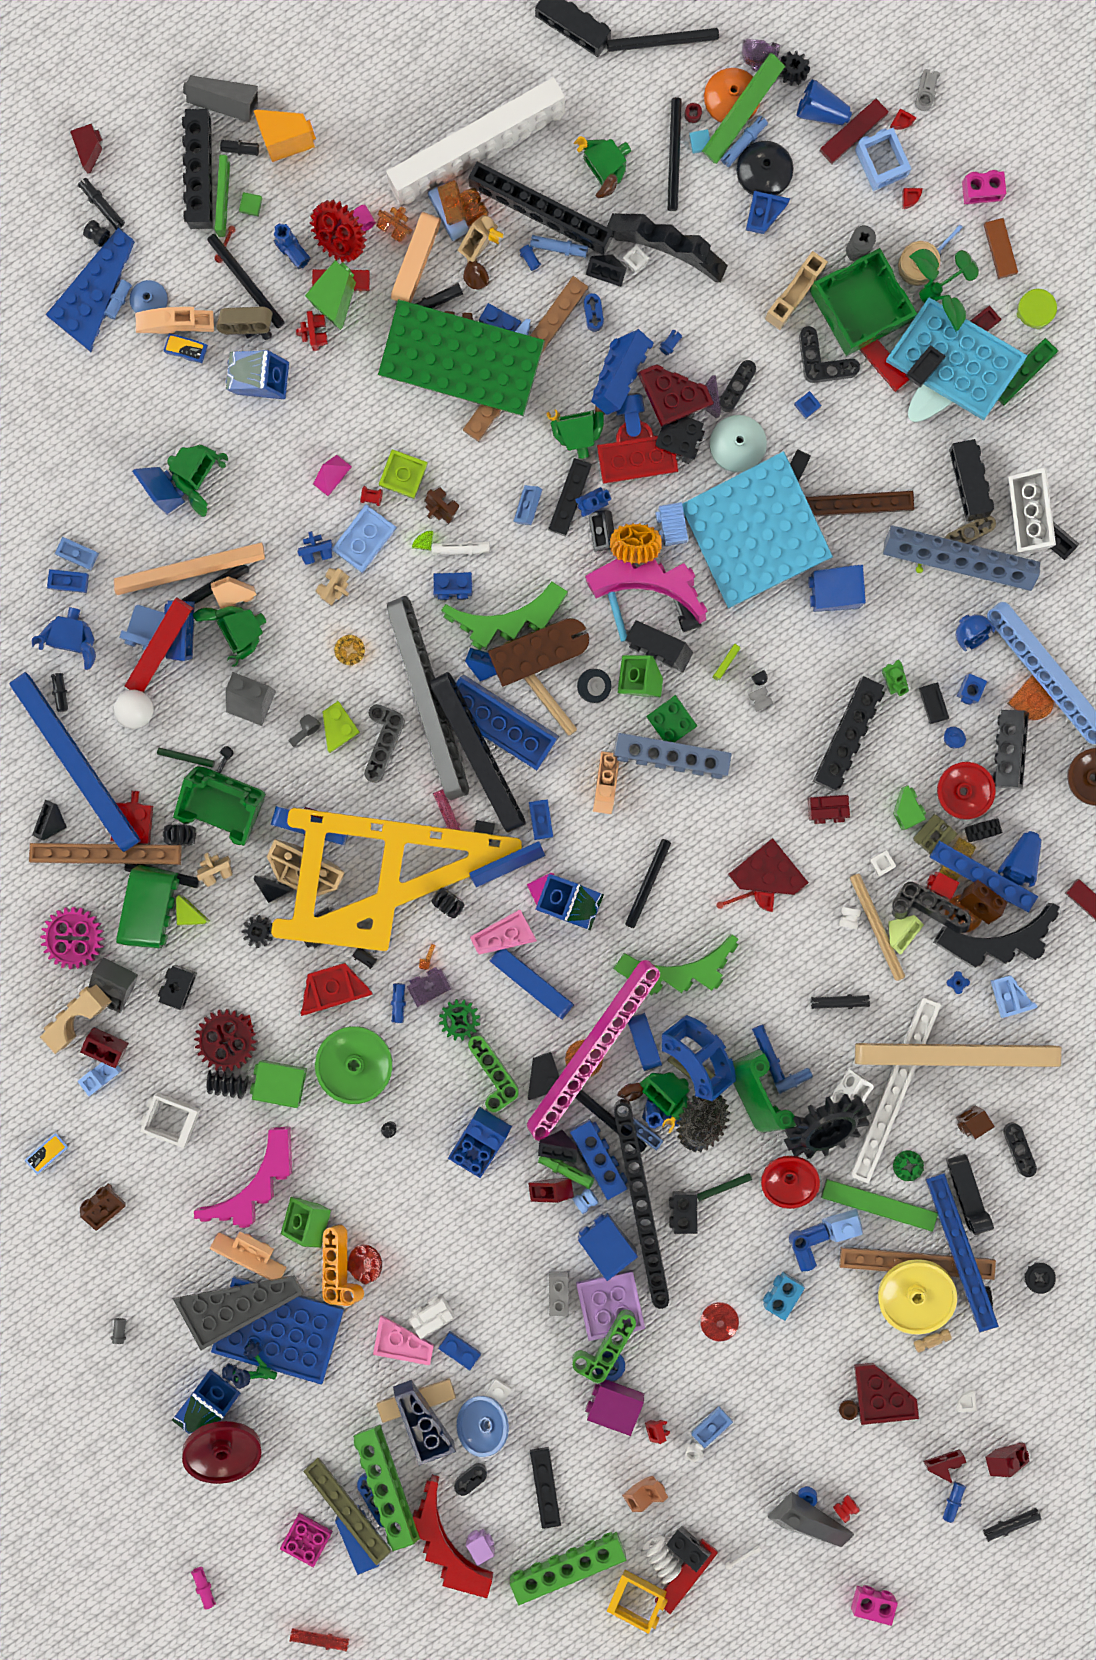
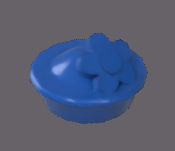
M949 727L944 733V742L950 748H961L966 743V736L961 729Z

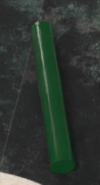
M160 747L157 750V755L211 768L215 765L214 760Z
M748 1173L697 1194L698 1201L752 1181V1177Z

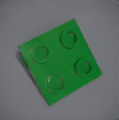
M676 695L646 716L663 741L675 743L697 727V724Z

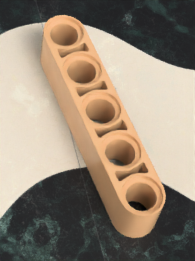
M425 212L421 213L391 293L392 300L398 302L399 299L412 302L437 236L441 218Z

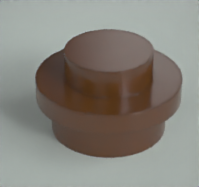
M845 1400L840 1404L839 1413L842 1418L852 1420L857 1417L859 1409L854 1401Z

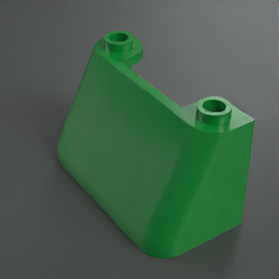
M197 766L183 780L173 818L184 824L193 822L195 819L230 832L229 839L232 843L245 846L266 794L262 790L211 769Z
M757 1049L733 1061L736 1081L733 1084L756 1130L764 1133L785 1130V1128L796 1126L793 1120L794 1114L791 1111L780 1110L776 1105L772 1106L759 1079L767 1074L770 1068L765 1053Z

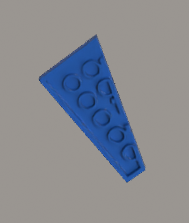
M117 228L46 313L49 319L90 352H92L93 343L100 332L99 328L102 320L105 319L106 315L104 312L111 301L110 296L115 293V287L122 276L121 272L124 264L127 263L135 243L120 228Z

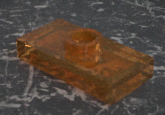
M453 180L437 187L447 224L452 225L467 219L457 182Z

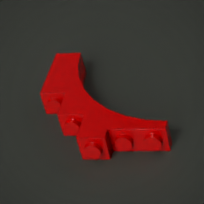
M432 1474L431 1480H427L424 1492L427 1493L425 1500L421 1499L419 1510H414L412 1516L420 1539L426 1541L423 1553H426L425 1561L443 1566L440 1576L443 1579L442 1586L487 1599L493 1580V1572L481 1568L466 1559L447 1537L441 1524L437 1507V1488L440 1476Z

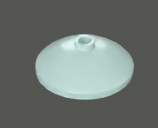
M733 415L724 418L715 426L710 437L712 457L719 466L731 472H744L758 465L766 452L767 440L765 432L758 422L748 416ZM742 438L743 442L738 443L736 439Z

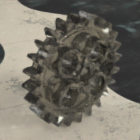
M693 1095V1101H687L688 1107H682L684 1113L679 1114L681 1120L676 1124L680 1125V1127L676 1131L680 1133L677 1136L680 1139V1143L688 1150H692L695 1153L696 1151L701 1153L703 1149L707 1151L709 1145L714 1147V1141L719 1142V1135H724L722 1130L727 1129L725 1122H728L730 1119L726 1116L730 1112L727 1110L729 1107L726 1104L727 1100L721 1095L713 1101L700 1097L697 1098Z

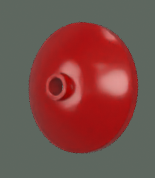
M956 763L947 768L938 781L937 796L942 808L948 814L958 819H974L983 815L989 810L995 799L996 789L991 774L977 763ZM961 788H965V795L960 793Z
M783 1156L773 1160L766 1166L761 1177V1186L764 1195L771 1203L782 1208L794 1209L807 1205L815 1198L819 1191L820 1179L816 1168L808 1160L798 1156Z

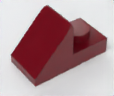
M960 1449L923 1461L929 1472L952 1483V1479L948 1469H957L962 1464L967 1463Z

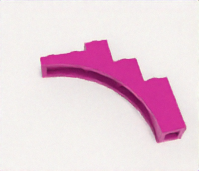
M655 558L653 561H649L636 568L635 563L631 565L630 562L624 563L623 560L615 559L585 576L587 585L596 599L610 592L625 589L651 590L680 602L693 614L699 624L706 621L707 608L703 602L699 603L696 598L698 594L693 587L695 574L691 567L687 568L685 563L666 572L661 563L658 564Z
M271 1127L268 1130V1144L264 1160L250 1184L227 1201L212 1206L198 1207L194 1210V1219H200L201 1222L211 1221L212 1218H219V1221H228L233 1217V1225H239V1228L250 1227V1224L256 1221L255 1201L258 1204L269 1203V1200L274 1197L273 1177L277 1180L287 1179V1176L292 1174L291 1127Z

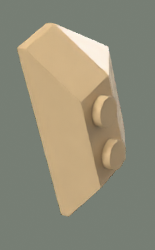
M274 839L267 859L271 864L277 881L297 890L303 848L292 843ZM323 857L316 897L337 890L345 873L334 863Z

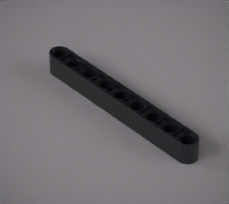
M446 672L431 680V687L503 828L509 833L525 825V818L452 675Z

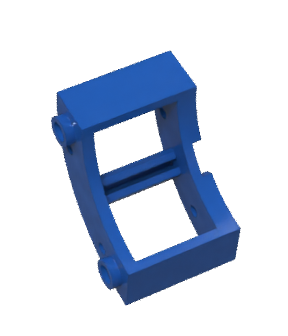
M686 1015L662 1033V1051L676 1058L685 1067L693 1081L695 1096L713 1101L736 1081L732 1058H729L724 1050L726 1046L717 1034L713 1035L706 1029L707 1025ZM687 1036L698 1043L702 1049L694 1054L680 1040ZM708 1058H710L715 1071V1076L712 1079L709 1078L702 1064Z

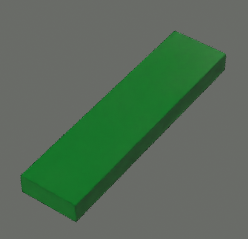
M1044 338L1028 354L1026 360L998 401L1005 406L1059 350Z

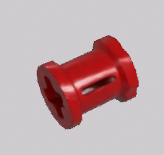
M363 486L360 502H369L380 506L383 489L372 490L367 489V486Z

